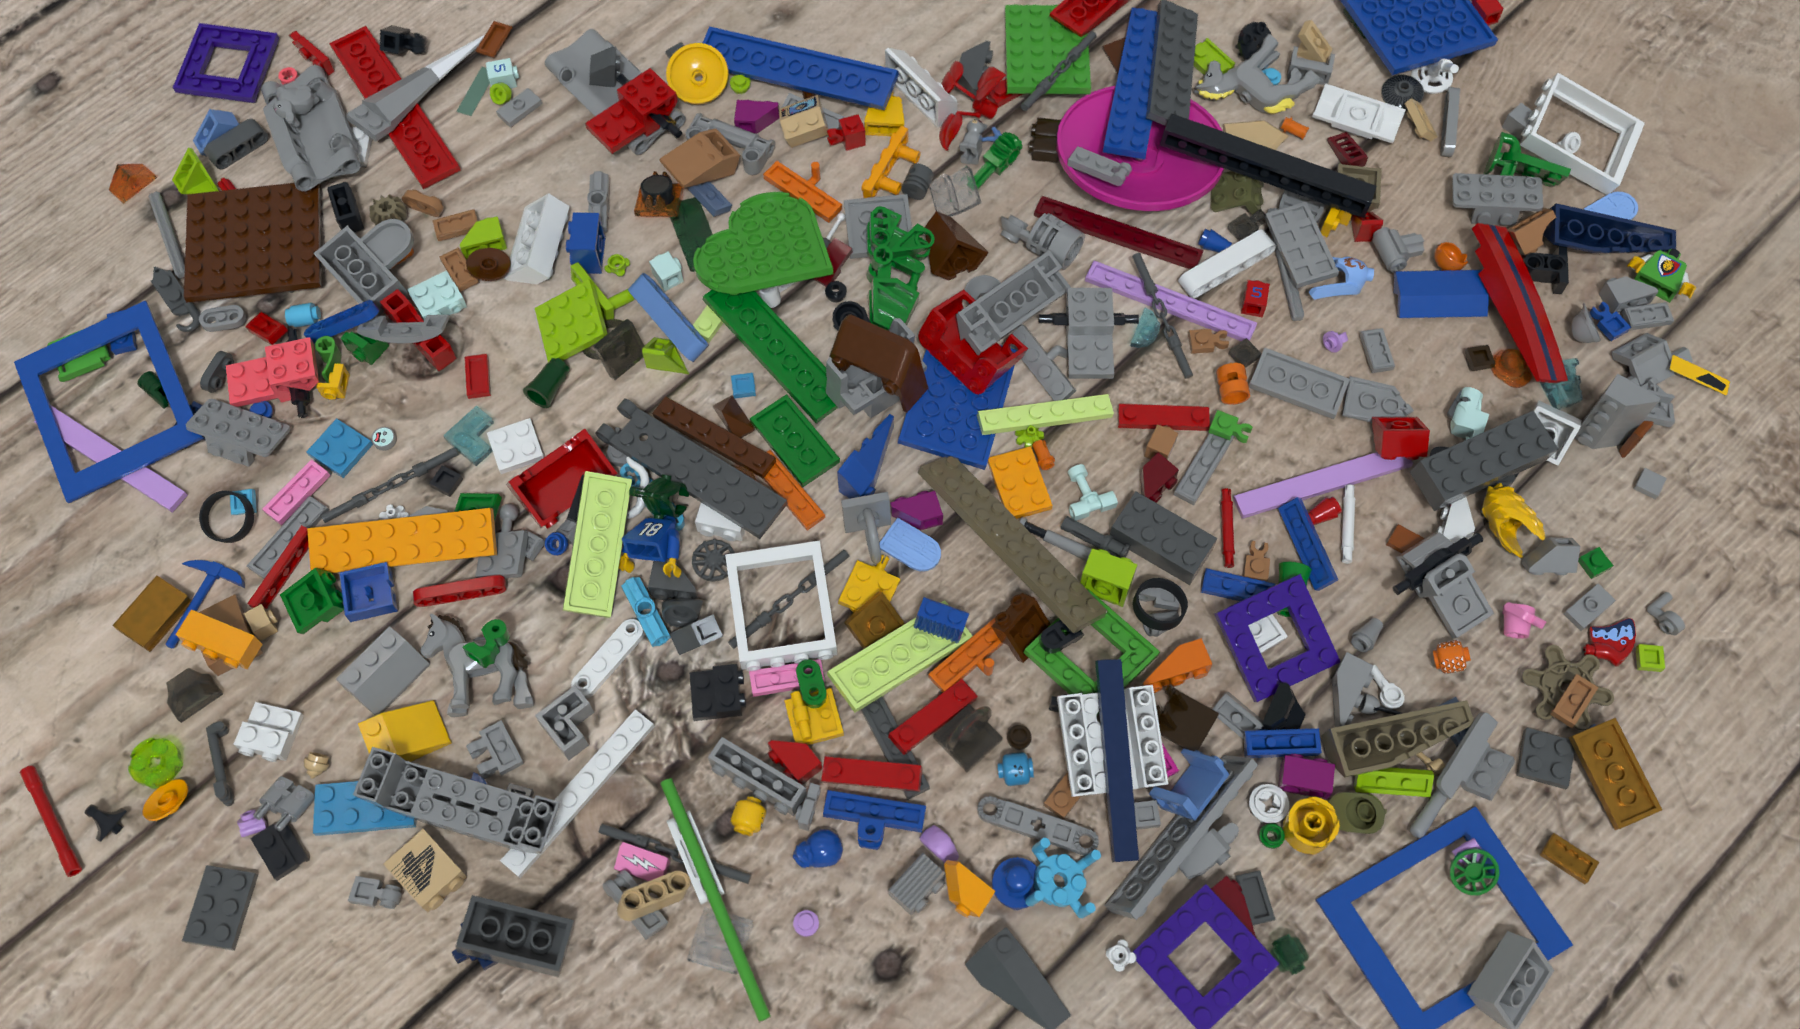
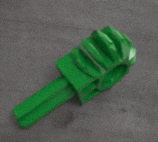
M1004 132L998 136V139L994 141L990 149L983 155L985 164L968 181L967 186L970 190L976 192L994 172L1000 176L1009 165H1012L1017 160L1023 146L1019 137L1010 132Z

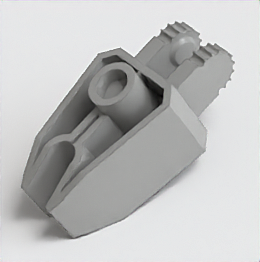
M1229 823L1218 832L1214 828L1210 831L1208 830L1206 836L1200 839L1194 846L1192 854L1185 858L1178 867L1188 880L1203 875L1216 863L1219 866L1231 857L1229 854L1231 847L1229 845L1238 837L1239 827L1235 823Z

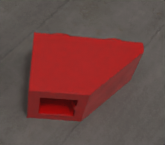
M777 740L768 742L769 752L767 754L775 765L780 763L785 769L782 773L801 785L822 770L821 761L807 744Z

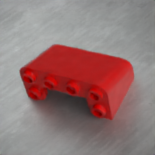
M963 289L931 310L919 331L918 338L921 345L940 361L943 366L971 392L979 395L1023 358L1028 348L1011 334L1003 347L996 342L980 355H977L965 338L960 340L956 314L964 309L962 300L968 301L969 304L976 301ZM1014 344L1018 348V351L1013 353L1010 349V345Z

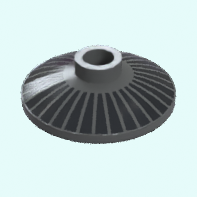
M1401 74L1392 76L1385 81L1382 86L1381 95L1385 103L1408 110L1405 103L1411 98L1421 103L1424 89L1421 83L1414 77Z

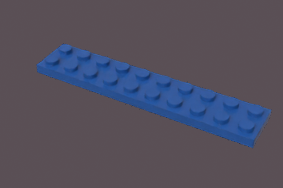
M1133 7L1131 9L1103 147L1104 153L1145 160L1152 120L1147 119L1146 114L1157 11Z
M710 26L702 42L714 47L723 55L728 66V73L743 75L746 78L880 110L886 109L899 76L898 70Z

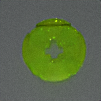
M149 738L139 743L133 749L130 755L132 759L130 765H128V770L131 777L139 784L157 789L170 782L177 775L178 771L183 767V761L181 760V753L178 747L165 738ZM154 757L160 759L158 766L150 768L152 765L151 760Z

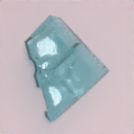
M1577 358L1562 361L1568 381L1559 383L1540 382L1554 408L1561 410L1583 400L1580 389L1581 378L1576 375L1575 369L1579 365Z

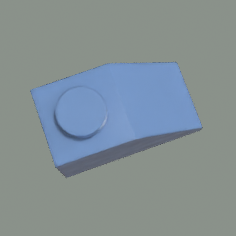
M209 109L193 139L200 154L205 155L204 148L207 144L236 127L239 123L232 112Z

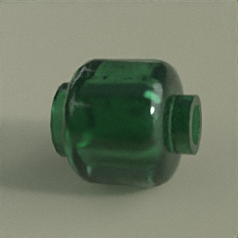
M1287 934L1272 942L1273 947L1270 950V954L1280 963L1277 966L1280 972L1286 973L1290 971L1293 976L1306 969L1304 963L1308 961L1309 954L1299 937H1291L1290 934Z

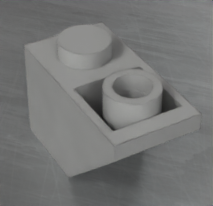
M1547 538L1525 556L1521 564L1529 573L1534 575H1543L1544 573H1554L1557 575L1577 573L1580 545L1573 538Z

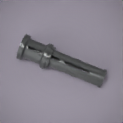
M1069 516L1064 519L1061 525V530L1069 532L1099 549L1106 550L1118 558H1126L1131 548L1130 544L1127 543L1125 545L1113 539L1112 535L1107 534L1105 536Z

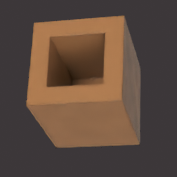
M1157 424L1146 447L1144 457L1151 459L1159 452L1168 460L1175 446L1178 433L1170 427Z

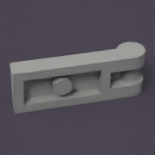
M1079 146L1069 157L1067 166L1116 186H1121L1132 171L1131 165L1126 162L1118 163Z
M626 870L618 873L617 878L614 880L609 879L603 883L604 891L617 904L624 893L619 889L620 887H626L628 890L638 886ZM631 902L625 903L629 908H636ZM659 910L631 921L646 940L663 929L668 923Z

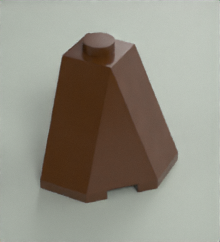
M936 211L925 226V228L933 233L935 238L929 253L930 267L933 275L951 280L956 278L958 273L966 270L968 273L977 270L989 253L960 224L948 215ZM925 234L926 241L930 243V237Z

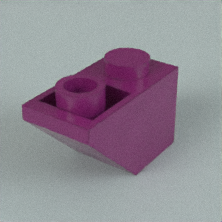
M737 100L734 124L738 128L758 134L779 119L778 102Z
M922 491L916 496L909 498L900 497L894 500V502H890L892 517L900 518L916 529L924 530L943 525V513L935 491Z

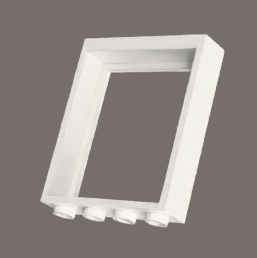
M1557 73L1552 79L1548 78L1541 88L1543 93L1535 101L1537 107L1528 117L1530 123L1521 133L1523 139L1520 146L1548 162L1570 168L1572 176L1608 195L1620 186L1645 123ZM1552 95L1619 133L1604 172L1536 133Z
M820 541L725 555L739 660L742 670L756 671L763 666L769 665L771 667H781L785 663L795 662L799 664L804 660L815 658L827 660L837 655ZM813 560L825 640L748 651L737 571Z

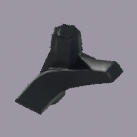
M93 804L86 808L85 814L88 817H92L97 825L98 833L96 839L101 842L110 831L118 834L123 828L118 821L127 812L125 809L121 808L114 812L99 810Z

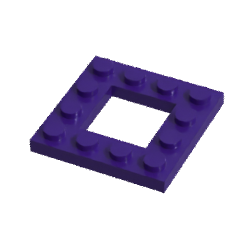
M199 23L172 88L175 93L255 103L280 38L277 33ZM215 47L249 51L239 79L204 74Z
M1301 574L1295 575L1214 613L1254 702H1259L1275 694L1280 682L1292 686L1341 662ZM1287 607L1306 651L1267 668L1248 625Z
M1207 884L1132 952L1136 954L1137 963L1196 1029L1212 1028L1280 964ZM1206 922L1242 962L1203 997L1168 956Z

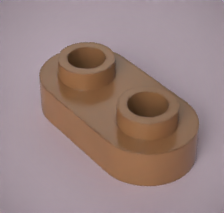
M414 189L407 190L402 197V201L411 209L433 217H439L444 210L440 199L434 196L423 195Z

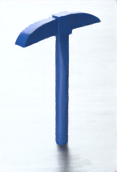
M192 560L182 563V565L206 572L207 576L165 645L168 648H175L180 640L176 636L177 631L190 610H198L216 579L222 578L245 588V582L237 572L214 561Z

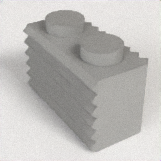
M922 853L888 890V895L910 915L915 911L920 913L929 902L926 900L932 892L937 894L946 882L943 881L945 879V872Z

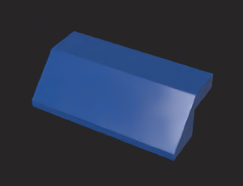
M1482 270L1394 271L1393 293L1398 295L1397 317H1488L1489 293L1478 275Z

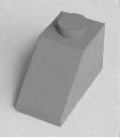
M1625 276L1619 279L1611 278L1606 281L1599 296L1609 306V312L1612 314L1616 311L1620 313L1627 307L1649 304L1659 291L1653 286Z

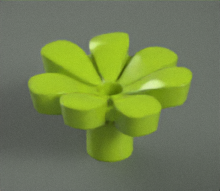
M1030 425L1025 430L1015 431V435L1019 436L1016 439V443L1018 445L1025 443L1024 448L1030 446L1032 448L1034 442L1044 439V432L1038 431L1039 428Z

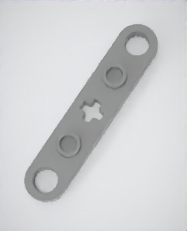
M992 796L984 797L978 804V816L986 823L1039 841L1042 838H1048L1051 845L1085 856L1093 850H1097L1099 844L1098 835L1091 829ZM986 804H993L997 808V813L988 816L983 812V807ZM1037 820H1041V825L1045 828H1040L1038 832L1034 831V826L1031 825V822L1036 823ZM1080 837H1090L1093 845L1088 849L1079 845Z

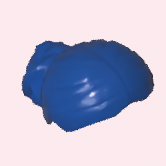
M818 830L809 836L806 841L796 846L793 859L802 868L833 866L841 859L843 853L841 839L831 830Z

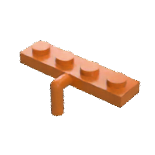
M776 161L763 174L764 180L782 192L789 193L790 197L796 199L801 197L807 201L814 213L828 223L842 210L840 202L815 186L821 179L820 164L818 162L811 164L812 177L808 181L779 161Z
M995 618L928 674V678L942 692H945L959 680L963 679L976 667L985 675H992L994 660L987 657L1004 644L999 640L991 627L996 622Z

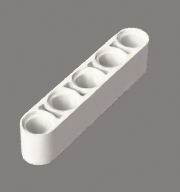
M1263 229L1258 230L1188 270L1179 278L1178 283L1191 298H1197L1268 257L1274 252L1277 245Z

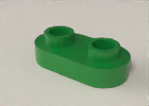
M804 660L799 663L796 669L802 699L806 706L819 708L827 699L820 666L813 660ZM810 668L813 671L810 674H806L804 670ZM811 691H817L818 695L815 697L811 696Z

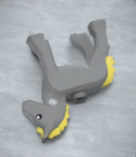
M1267 34L1262 47L1256 53L1224 75L1221 71L1220 63L1218 61H1211L1204 79L1198 81L1199 85L1195 86L1196 90H1194V93L1203 95L1204 98L1218 100L1221 97L1226 98L1233 92H1237L1240 94L1243 102L1250 103L1258 111L1276 114L1285 111V108L1291 109L1295 105L1292 99H1296L1302 93L1314 88L1320 79L1312 70H1309L1303 77L1295 67L1290 73V79L1287 84L1273 85L1262 71L1276 61L1280 53L1274 51L1278 46V41L1270 34Z

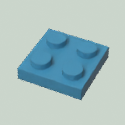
M336 418L306 453L338 476L344 478L373 446V443Z

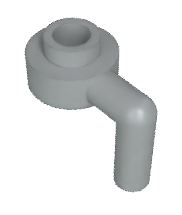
M1665 592L1647 607V612L1659 620V627L1664 633L1676 636L1685 629V623L1675 612H1663L1661 610L1662 607L1673 599L1670 593Z

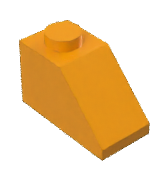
M946 860L944 867L949 901L957 906L955 910L962 916L967 918L969 915L980 917L995 890L960 862Z

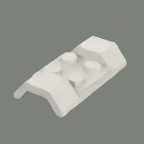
M1325 83L1312 117L1332 123V127L1371 140L1374 137L1393 144L1406 109Z

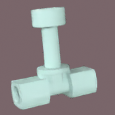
M1083 464L1076 465L1068 470L1067 473L1071 481L1078 483L1083 494L1080 502L1070 504L1069 513L1072 519L1077 521L1089 517L1092 511L1099 509L1101 512L1117 507L1118 501L1113 491L1098 495L1096 491L1091 492L1085 479L1088 472Z

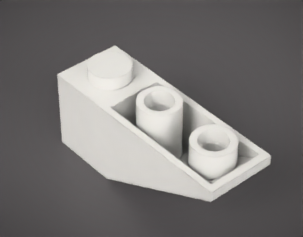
M1465 497L1443 507L1440 515L1443 523L1442 526H1438L1436 533L1440 532L1453 544L1463 537L1466 539L1471 538L1474 534L1475 526L1467 498Z

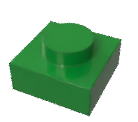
M1600 547L1584 554L1578 559L1579 564L1591 579L1605 573L1614 566Z

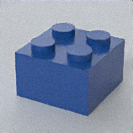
M573 212L572 221L568 223L570 240H566V252L570 253V264L573 265L578 262L587 274H602L606 236L600 214Z

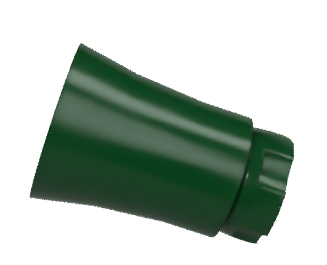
M552 358L549 363L545 364L538 375L524 387L523 392L525 396L535 405L549 408L556 393L567 378L566 375L570 372V368L563 360Z

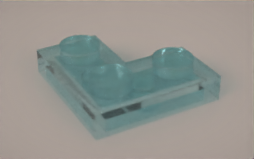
M475 406L443 437L471 463L477 466L493 452L492 448L479 436L494 422L478 406Z

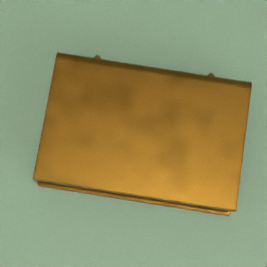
M156 575L112 626L151 652L184 614L192 600L189 599V596Z

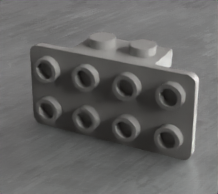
M1453 174V206L1457 208H1473L1471 223L1515 225L1520 211L1540 212L1543 209L1542 180L1539 177Z
M208 399L186 423L188 431L205 436L208 453L248 467L254 462L253 453L262 457H268L290 432L288 424L216 399Z

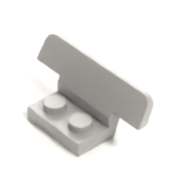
M1648 333L1612 352L1613 360L1629 366L1631 376L1627 379L1639 386H1643L1653 377L1660 383L1676 374V372L1670 370L1673 355L1690 363L1693 362L1688 348L1682 347L1671 353L1666 340Z
M1479 713L1438 777L1437 787L1444 797L1451 799L1459 785H1461L1465 791L1492 801L1514 765L1515 760L1513 756L1490 748L1487 742L1498 724L1489 713Z

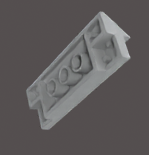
M1047 251L956 314L960 340L965 338L977 355H980L1067 293L1068 288H1071L1059 272L1063 267L1051 251Z

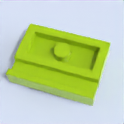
M1206 38L1204 42L1195 45L1194 67L1204 76L1211 61H1218L1220 63L1223 75L1228 70L1234 68L1235 62L1210 39Z

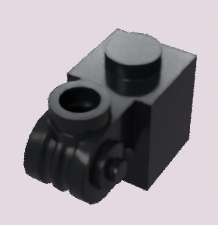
M393 25L380 29L381 51L401 54L410 49L414 54L426 52V36L420 33H410V29Z

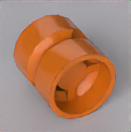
M1229 363L1217 369L1216 375L1220 386L1219 392L1222 403L1229 405L1239 404L1250 398L1246 369L1243 364Z

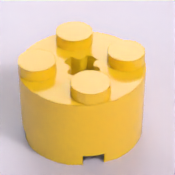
M1309 797L1297 801L1283 821L1285 840L1295 850L1305 854L1315 855L1326 849L1337 836L1340 827L1334 807L1319 797ZM1309 822L1313 824L1312 828L1309 827Z

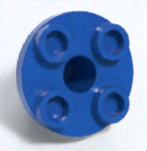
M1010 858L1003 861L996 868L992 878V889L995 890L994 894L998 901L1013 910L1028 908L1029 906L1026 905L1025 900L1036 891L1034 880L1037 866L1024 858Z

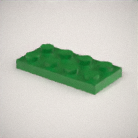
M787 394L750 418V423L802 487L840 463V458Z

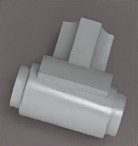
M1388 227L1381 228L1373 234V242L1387 270H1390L1392 273L1403 270L1407 266V260L1410 257L1420 256L1424 252V239L1421 234L1412 233L1400 236L1398 230L1389 229Z

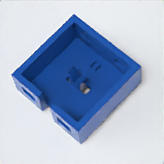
M387 562L340 572L344 612L350 622L398 612L396 595L391 588L394 587L392 569L388 566Z

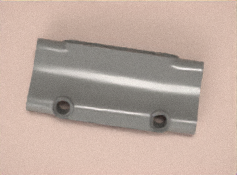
M589 29L570 46L550 54L545 60V66L596 116L619 101L617 89L622 87L617 79H615V87L590 85L591 55L614 46L609 41H606L595 29ZM616 48V55L620 56V74H623L631 81L642 72ZM674 107L669 116L676 122L675 126L680 128L685 123L686 117L680 110ZM660 126L657 131L648 137L642 134L626 146L634 154L640 155L648 149L665 129Z
M313 65L308 67L290 83L279 84L274 81H268L261 86V91L267 104L263 111L285 170L292 175L298 190L308 191L329 178L354 174L359 171L361 164L356 154L358 145L345 116L337 91L330 86L324 69L321 66ZM300 85H307L312 93L319 97V102L313 104L312 109L305 115L295 114L299 121V127L295 128L274 111L273 104L278 101L276 90L279 87L297 88Z

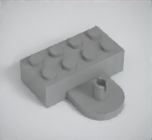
M388 219L380 222L360 239L346 226L313 254L359 304L372 300L379 308L376 316H380L385 312L380 303L382 299L397 289L403 295L408 293L389 270L411 251L414 244V235L407 224L398 219Z

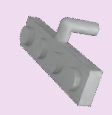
M1025 325L1019 326L1012 334L1028 348L1021 359L1054 401L1067 400L1077 390L1053 361L1058 355L1067 358V349L1056 345L1047 353ZM1011 344L1013 349L1018 350L1014 344Z

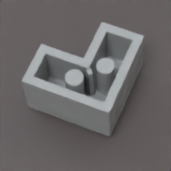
M576 686L535 715L540 725L568 760H571L589 746L576 726L591 716L594 711L588 700Z

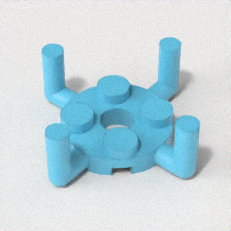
M1042 838L1032 846V852L1040 864L1035 870L1034 888L1036 891L1026 898V905L1032 907L1041 900L1049 905L1059 907L1070 905L1078 918H1085L1093 913L1096 908L1093 903H1087L1082 906L1078 900L1086 887V879L1082 871L1099 860L1101 853L1098 850H1093L1078 862H1075L1066 854L1048 857L1044 850L1050 846V840ZM1055 875H1060L1064 879V887H1058L1054 883Z

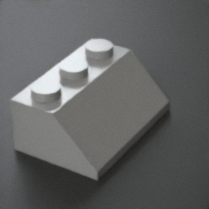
M389 626L336 680L376 716L383 713L430 664L402 636Z
M1507 931L1467 994L1479 1010L1506 1029H1518L1553 974L1554 969L1534 940Z

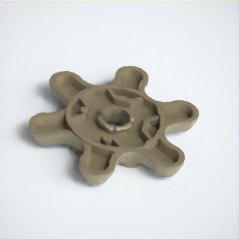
M1550 645L1544 652L1548 668L1544 671L1529 668L1522 673L1523 683L1537 688L1543 695V701L1536 707V715L1539 719L1549 720L1553 717L1550 713L1564 692L1560 689L1561 683L1569 684L1572 678L1578 674L1595 685L1592 676L1600 667L1597 657L1586 655L1580 662L1571 663L1565 659L1563 651L1559 646ZM1599 687L1574 727L1578 730L1588 729L1592 724L1588 714L1589 705L1594 703L1601 706H1609L1614 701L1613 693L1607 688Z

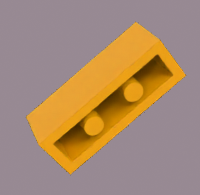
M192 609L176 633V636L182 641L181 645L191 651H195L197 648L203 651V655L212 660H216L217 657L224 660L223 663L234 669L240 666L248 670L263 645L254 635Z

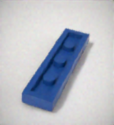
M1297 497L1279 507L1278 510L1302 563L1312 569L1309 578L1314 590L1320 591L1338 581L1339 579L1302 499Z

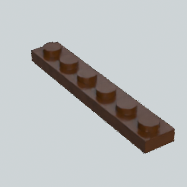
M665 397L652 413L657 420L764 479L776 463L774 456L668 397Z

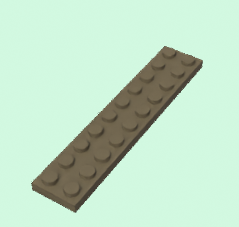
M952 456L943 457L920 467L918 474L1073 633L1105 617L1108 611L957 458Z

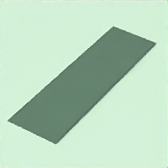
M481 67L456 112L472 116L490 84L487 68Z

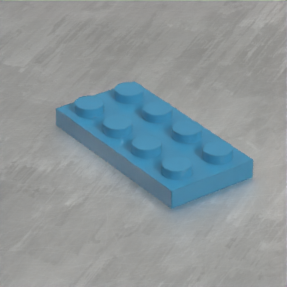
M358 781L315 785L313 834L315 836L416 827L415 819L353 796Z

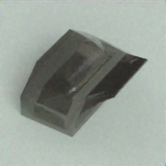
M187 668L166 683L168 689L167 704L181 723L223 695V692L210 674H201L191 668Z

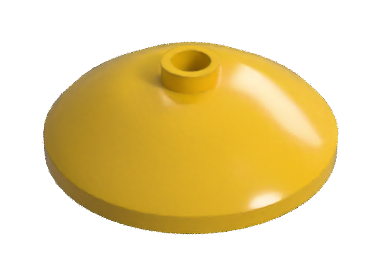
M691 43L679 48L671 56L666 69L668 85L677 93V98L695 105L709 103L716 99L724 91L729 76L728 66L723 55L714 47L704 43ZM698 76L703 77L701 81H696Z

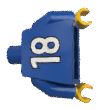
M665 516L663 519L646 518L632 530L628 531L622 537L624 544L622 552L624 554L620 557L618 569L631 573L634 569V563L629 558L665 562L669 559V562L663 567V572L670 578L671 571L673 570L674 576L679 578L681 569L676 565V560L679 559L680 533L676 530L675 526L677 523L675 518L671 516Z

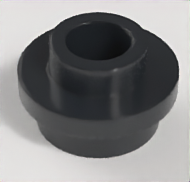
M830 282L825 288V295L832 302H840L846 297L847 288L842 282Z

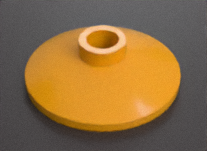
M176 779L160 786L145 802L142 811L143 816L149 821H157L175 813L188 794V784L184 780Z

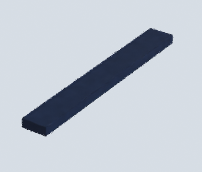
M1121 659L1095 661L1112 862L1139 861Z

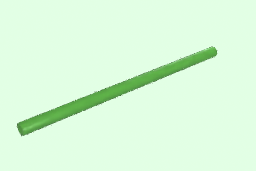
M666 779L660 783L757 1019L759 1022L771 1017L673 779Z

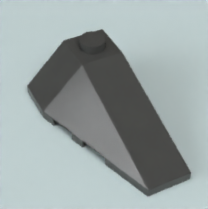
M1007 927L985 943L965 964L966 968L983 988L991 991L1004 1002L1024 1013L1025 1016L1044 1029H1056L1071 1016Z

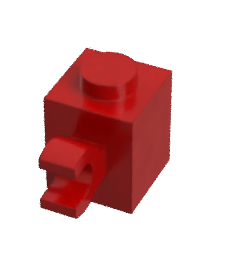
M859 114L839 119V130L836 128L827 130L829 145L843 142L846 151L866 146L865 128Z

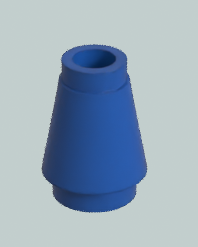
M1204 229L1198 245L1202 246V249L1220 253L1230 247L1232 242H1229L1212 229Z

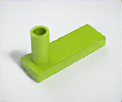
M578 262L570 266L571 280L575 285L588 279L593 281ZM594 283L606 324L614 320V310L634 301V297L628 289L607 299Z

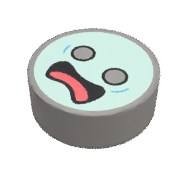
M380 427L373 432L372 442L378 450L386 451L395 445L396 436L392 429Z

